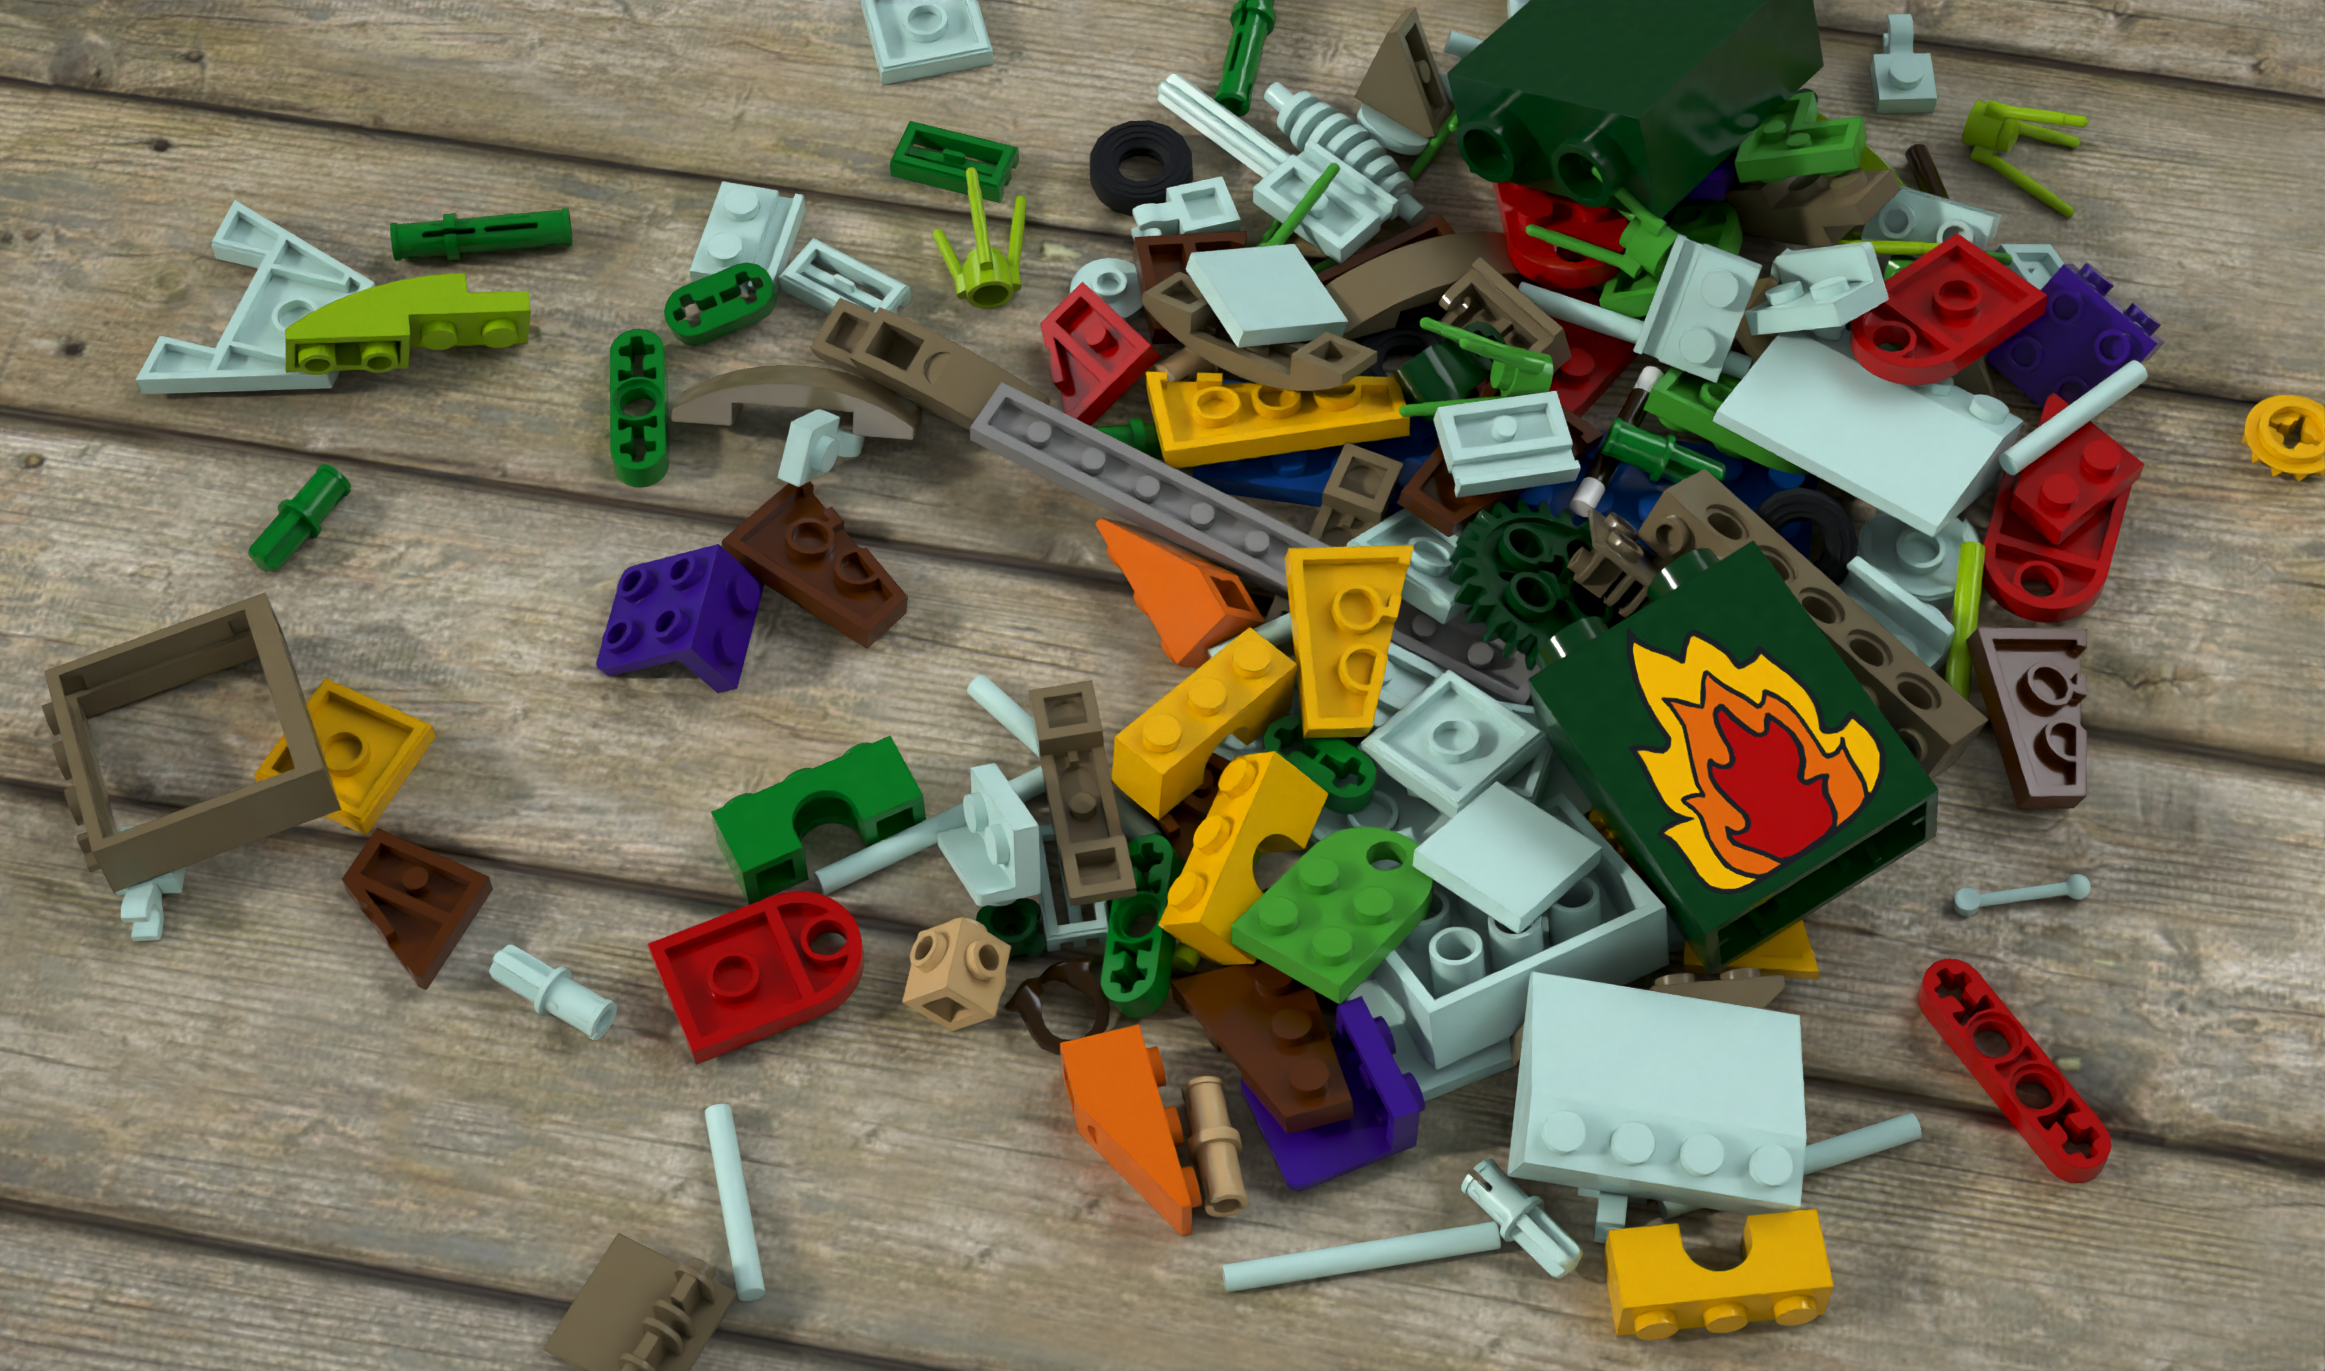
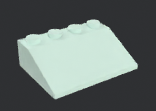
M1845 324L1838 327L1780 332L1718 408L1713 422L1931 537L1939 533L1996 482L2002 469L1999 456L2012 447L2024 420L2008 413L2009 409L2003 402L1988 395H1973L1954 385V380L1951 377L1940 382L1925 385H1903L1881 379L1863 368L1854 357L1850 347V331L1845 329ZM1883 343L1877 346L1878 348L1885 351H1898L1889 343Z
M1563 792L1541 801L1539 808L1602 847L1600 863L1520 934L1515 933L1433 880V901L1427 916L1373 971L1378 984L1415 1045L1435 1070L1511 1037L1520 1029L1525 1022L1529 978L1533 971L1623 986L1669 965L1666 906ZM1399 863V864H1397V865H1395V866H1393V867H1390V868H1388V869H1386V870L1396 869V868L1400 867L1401 864Z
M1534 971L1530 974L1507 1176L1746 1215L1794 1211L1801 1206L1807 1134L1800 1015Z

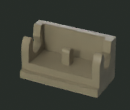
M1479 257L1471 264L1472 268L1452 285L1440 299L1439 305L1447 313L1439 322L1461 329L1476 321L1486 322L1498 330L1506 345L1550 355L1553 361L1554 374L1571 358L1564 328L1485 260Z

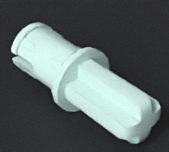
M507 945L502 951L499 950L493 958V964L489 971L492 979L533 1002L536 1013L542 1016H547L551 1013L584 1032L594 1041L600 1039L614 1021L617 1005L613 1001L604 999L572 980V973L569 969L563 966L554 969L515 945Z
M1490 1158L1483 1160L1473 1169L1492 1186L1491 1191L1481 1181H1477L1468 1173L1461 1186L1462 1192L1466 1196L1471 1197L1501 1227L1499 1234L1506 1242L1515 1240L1553 1278L1561 1279L1578 1266V1262L1583 1255L1581 1246L1544 1211L1545 1203L1539 1196L1529 1197Z

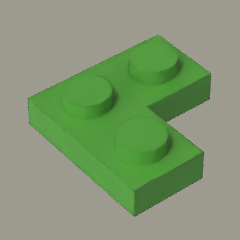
M1814 91L1793 94L1740 144L1734 162L1739 182L1761 180L1765 183H1777L1794 176L1811 174L1836 176L1848 170L1858 169L1868 137L1863 116L1816 121L1819 111Z

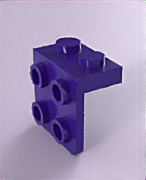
M2087 262L2081 269H2078L2074 264H2063L2040 290L2047 295L2045 313L1987 352V360L2005 378L2040 408L2044 409L2047 397L2053 392L2070 405L2130 361L2136 360L2140 363L2148 361L2165 341L2155 334L2161 324L2135 302H2132L2126 309L2108 294L2114 287V284L2100 271Z
M719 544L631 566L623 572L617 584L615 599L606 630L602 637L596 666L605 675L613 676L679 660L715 692L722 693L738 688L764 584Z
M1362 996L1337 1005L1335 1037L1331 1038L1352 1098L1354 1118L1287 1134L1246 1086L1241 1077V1093L1286 1185L1293 1191L1307 1190L1417 1145L1420 1112L1425 1110L1422 1091L1411 1072L1401 1073L1392 1056L1396 1053V1046L1387 1022L1382 1016L1372 1017Z

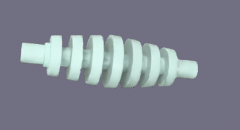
M1280 82L1273 83L1266 90L1264 100L1279 112L1277 126L1287 137H1290L1291 142L1300 152L1305 150V143L1312 139L1398 199V216L1407 224L1414 227L1422 223L1427 216L1428 210L1411 196L1414 189L1413 181L1405 172H1400L1399 165L1391 156L1386 155L1385 149L1377 140L1369 138L1370 132L1363 126L1355 124L1346 115L1337 113L1335 108L1325 102H1320L1316 96L1308 91H1301L1294 95Z

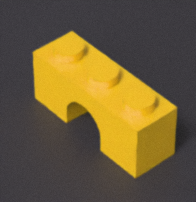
M1249 627L1115 736L1112 783L1153 817L1160 820L1203 784L1206 764L1213 751L1226 736L1231 733L1248 746L1262 735L1270 724L1276 719L1282 718L1291 710L1297 664Z
M1276 751L1234 756L1232 762L1224 769L1219 779L1218 793L1206 819L1202 821L1194 834V846L1181 875L1173 882L1169 889L1168 904L1158 926L1185 946L1197 952L1213 966L1255 964L1257 960L1255 956L1232 944L1231 925L1264 894L1259 889L1253 874V857L1256 848L1262 853L1305 849L1329 794Z
M1817 1209L1747 1216L1739 1244L1743 1263L1727 1271L1708 1270L1693 1262L1683 1248L1678 1223L1608 1230L1603 1254V1265L1616 1336L1636 1334L1637 1338L1641 1340L1652 1341L1668 1338L1682 1329L1706 1327L1712 1333H1728L1745 1327L1748 1322L1776 1320L1780 1325L1795 1326L1808 1323L1818 1315H1824L1834 1285Z

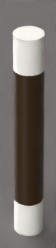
M1645 367L1617 417L1639 428L1648 413L1643 409L1650 391L1664 376V373L1656 367ZM1601 447L1570 502L1572 511L1582 517H1588L1587 511L1591 507L1594 509L1597 507L1621 462L1608 455H1601Z

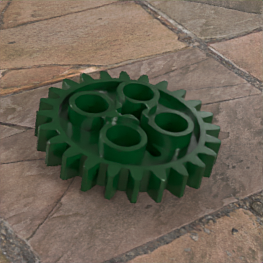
M1517 499L1511 510L1501 501L1495 504L1490 513L1482 509L1474 521L1468 523L1456 542L1457 547L1449 558V561L1456 565L1449 575V581L1461 586L1454 597L1455 602L1473 606L1465 620L1468 623H1484L1488 627L1482 638L1485 642H1491L1498 638L1505 643L1503 650L1505 658L1512 657L1517 651L1524 654L1526 668L1530 671L1537 665L1536 657L1541 648L1566 626L1586 617L1597 616L1610 629L1626 619L1618 613L1619 608L1638 582L1635 580L1614 605L1608 606L1603 601L1609 588L1601 598H1598L1581 584L1574 581L1575 573L1567 567L1569 561L1581 547H1584L1589 552L1594 549L1590 535L1589 520L1583 522L1579 527L1572 524L1571 513L1567 508H1564L1558 517L1552 516L1545 501H1540L1534 512H1531L1523 499Z

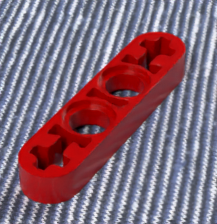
M1943 959L1934 962L1926 970L1918 992V1005L1924 1016L2055 1176L2069 1183H2085L2094 1180L2102 1172L2112 1148L2111 1136L2104 1124L1976 969L1958 959ZM1941 983L1948 990H1954L1957 987L1963 990L1960 1002L1952 995L1946 996L1943 999L1938 996L1937 993ZM1964 1013H1966L1970 1019L1964 1026H1961ZM1982 1031L2000 1033L2007 1039L2010 1045V1052L2001 1057L1985 1055L1977 1049L1974 1043V1036ZM2025 1082H2035L2043 1085L2049 1090L2053 1103L2044 1109L2027 1107L2019 1100L2016 1094V1087ZM2062 1114H2066L2067 1117L2061 1127L2057 1120ZM2069 1139L2075 1145L2081 1144L2084 1141L2090 1145L2091 1148L2087 1157L2081 1152H2075L2071 1155L2067 1154L2064 1151L2067 1140Z

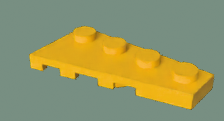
M1146 372L1147 393L1165 464L1175 469L1304 450H1317L1325 447L1345 445L1346 442L1353 444L1410 436V417H1403L1399 413L1400 407L1406 405L1401 387L1394 377L1355 376L1342 386L1326 390L1297 391L1274 388L1259 383H1224L1223 373H1197V382L1168 381L1167 372Z

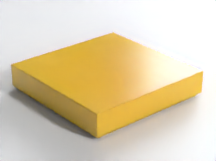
M324 678L307 701V706L341 810L324 817L367 835L436 738L431 724ZM284 734L254 774L256 782L295 769Z

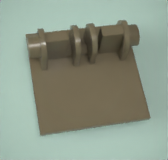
M1591 507L1587 512L1594 549L1589 552L1584 547H1581L1573 555L1567 567L1575 573L1573 580L1598 598H1601L1609 588L1603 601L1608 606L1614 605L1636 580L1638 583L1619 608L1618 613L1626 618L1652 603L1647 596V589L1658 573L1669 564L1658 554L1655 555L1637 541L1639 538L1636 535L1638 531L1624 518L1614 512L1604 517Z
M618 1233L543 1349L583 1371H690L736 1299L737 1292L712 1280L716 1274L715 1269L699 1258H692L688 1266L682 1265Z

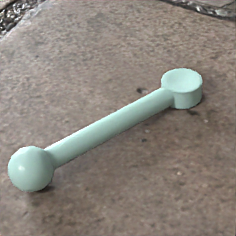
M2074 874L2061 883L1979 894L1972 888H1962L1955 894L1953 908L1959 915L1971 917L1979 911L1980 907L2063 895L2081 900L2090 893L2091 884L2084 875Z

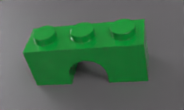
M891 736L873 743L857 744L848 749L841 757L815 768L796 770L780 783L754 794L744 793L730 799L723 807L711 812L718 845L749 905L809 880L801 841L809 831L820 825L835 823L847 826L858 834L863 845L867 848L926 820L923 794Z

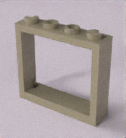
M266 592L44 671L52 702L41 706L53 735L61 734L62 741L52 744L53 751L65 780L73 778L74 786L64 789L65 797L78 826L85 824L87 831L77 835V842L84 853L88 870L94 872L101 869L113 893L341 810L284 633ZM260 657L295 769L118 833L87 718Z

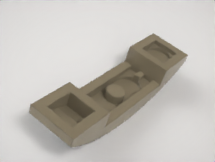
M1476 231L1439 236L1390 251L1348 271L1324 287L1348 320L1342 337L1351 340L1395 328L1400 311L1440 301L1445 292L1472 268L1471 264L1479 257L1485 260L1517 289L1521 281L1535 286L1540 284L1528 279L1514 267L1509 256L1504 233Z
M1182 272L1175 273L1143 293L1142 304L1176 339L1214 365L1255 383L1297 391L1326 390L1342 386L1377 362V351L1328 331L1306 345L1300 342L1238 348L1192 278Z
M774 365L741 369L721 374L685 390L671 410V421L732 426L743 409V404L808 409L820 408L822 410L853 412V435L913 440L922 422L923 409L887 387L849 373L810 366Z
M1346 442L1323 491L1322 505L1308 535L1331 547H1346L1349 541L1384 521L1404 463ZM1275 596L1264 621L1267 623L1289 613V600ZM1293 639L1276 646L1277 649L1295 662Z
M1092 680L1029 690L1046 796L1070 905L1077 906L1137 896L1126 836L1122 833L1106 758L1103 729Z

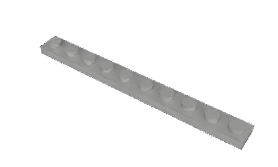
M1003 382L1000 383L970 427L971 441L1287 600L1289 598L1284 558L1288 549L1331 547ZM1404 599L1401 600L1391 643L1446 671L1450 669L1497 701L1528 706L1532 699L1528 678L1541 671L1538 665L1532 671L1528 670L1525 664V655L1518 651L1512 657L1505 658L1503 656L1505 643L1499 638L1491 642L1482 640L1488 627L1484 623H1468L1465 620L1468 615L1461 611L1456 617L1443 625Z

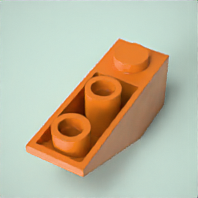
M1100 518L1095 523L1108 545L1106 551L1109 558L1125 574L1134 590L1133 598L1142 612L1150 617L1162 638L1161 647L1164 653L1177 665L1200 668L1210 659L1207 649L1240 635L1249 627L1254 629L1266 623L1237 575L1143 527L1106 518Z
M1139 1024L1060 1043L1062 1075L1078 1133L1182 1237L1191 1235L1192 1208L1202 1206L1201 1194L1193 1166L1181 1168L1175 1147L1184 1145L1183 1132L1176 1107L1172 1105L1163 1108L1158 1088L1166 1086V1075L1158 1047L1146 1048Z

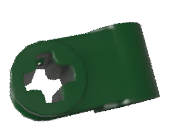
M1476 321L1462 328L1463 330L1506 345L1498 330L1486 322ZM1447 338L1440 344L1434 343L1391 374L1412 404L1460 400L1472 393L1471 389L1491 376L1494 360L1464 350L1460 347L1459 342ZM1421 416L1425 424H1428L1434 419V416Z

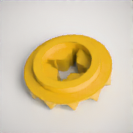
M2297 395L2273 396L2255 405L2246 418L2242 444L2250 447L2252 450V463L2264 462L2270 466L2273 477L2282 472L2292 474L2298 483L2308 474L2323 477L2325 474V407L2314 400ZM2296 426L2301 428L2299 443L2296 444L2295 448H2285L2283 444L2284 438L2288 436L2289 432L2293 433Z

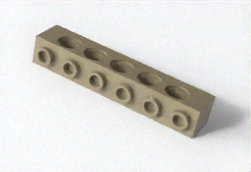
M1706 469L1665 489L1636 535L1668 564L1682 555L1700 548L1711 549L1720 561L1754 540L1931 780L1957 762L1988 721L1983 714Z

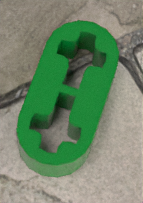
M748 262L736 264L674 291L665 304V320L675 337L684 344L694 346L705 344L757 323L769 316L776 306V287L766 269L758 264ZM750 281L754 288H759L756 291L757 301L752 304H746L742 297H738L741 295L740 285L744 282ZM691 304H696L697 308L703 311L700 314L702 323L696 327H691L687 320H683L686 317L685 307Z
M1285 716L1276 719L1268 726L1264 734L1263 753L1276 751L1328 792V797L1324 803L1325 808L1339 814H1353L1362 811L1370 804L1375 791L1376 768L1372 759L1364 752L1339 737L1304 739L1300 716ZM1296 741L1304 744L1303 753L1294 750L1289 756L1281 754V744L1286 747H1291ZM1350 773L1358 777L1357 785L1349 782L1343 789L1335 786L1336 777L1345 779Z

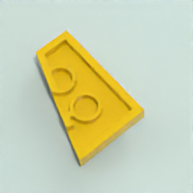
M1414 545L1288 549L1284 561L1304 739L1368 736L1372 729L1388 661L1387 654L1394 624L1398 618L1402 600V589Z

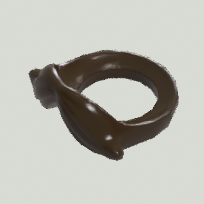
M1092 956L1057 962L1047 968L1040 977L1027 978L1019 985L1012 998L1004 1007L1007 1011L1020 1013L1031 1037L1039 1047L1055 1055H1061L1060 1043L1070 1040L1061 1039L1053 1035L1046 1028L1042 1018L1043 1003L1040 999L1044 992L1041 987L1042 984L1053 980L1065 982L1071 988L1085 993L1092 1001L1095 1009V1023L1091 1031L1084 1037L1104 1033L1109 1025L1110 1005L1107 997L1091 973L1095 964V959Z

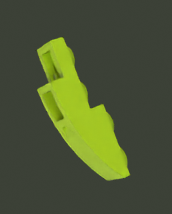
M466 272L428 275L367 288L337 299L285 329L286 373L304 372L310 375H323L331 371L366 370L373 373H383L393 369L409 368L410 348L425 347L430 350H445L453 346L477 345L505 348L513 344H528L531 315L529 291L468 292Z

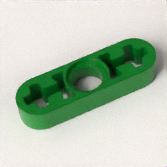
M632 329L620 334L610 347V451L618 479L628 486L637 488L656 484L666 475L669 468L667 360L661 338L654 332L645 329ZM635 355H645L643 358L644 377H634L632 363L635 360ZM635 399H649L656 404L650 413L640 417H633L623 412L624 407ZM634 438H644L647 453H645L644 461L633 462L636 456Z
M1157 834L1140 836L1127 845L1137 888V896L1112 900L1101 975V987L1104 994L1121 1014L1131 1018L1144 1017L1156 1011L1168 995L1176 938L1158 926L1168 904L1169 889L1173 882L1181 875L1184 862L1169 841ZM1160 859L1162 862L1161 864L1153 865L1155 860ZM1149 871L1148 882L1141 874L1142 872ZM1145 913L1158 914L1157 923L1148 934L1138 938L1129 937L1130 926L1136 918ZM1138 969L1145 976V980L1137 981ZM1134 985L1132 992L1127 993L1125 987Z

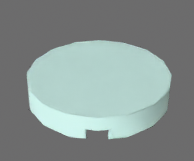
M1878 509L1876 516L1872 517L1868 523L1866 521L1860 530L1856 556L1861 557L1873 567H1879L1887 571L1900 587L1922 603L1930 604L1938 610H1943L1954 605L1960 545L1964 542H1981L1976 529L1965 518L1962 522L1956 517L1939 533L1931 537Z

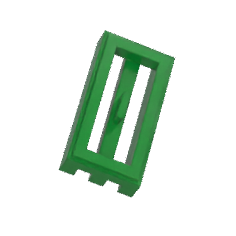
M909 121L890 161V171L893 177L968 195L966 170L969 167H974L978 173L982 199L1000 203L1004 195L1003 187L1004 185L1008 186L1012 178L1011 169H1016L1019 162V150L1015 146ZM916 144V145H920V146H924V147H928V148L940 150V151H943V153L936 152V151H932V150H928V149H924V148H920V147H916V146H913V145ZM965 157H969V158H973V159H977V160H981V161H985V162L997 164V166H993V165H989V164H985V163H981V162H977V161L965 159Z

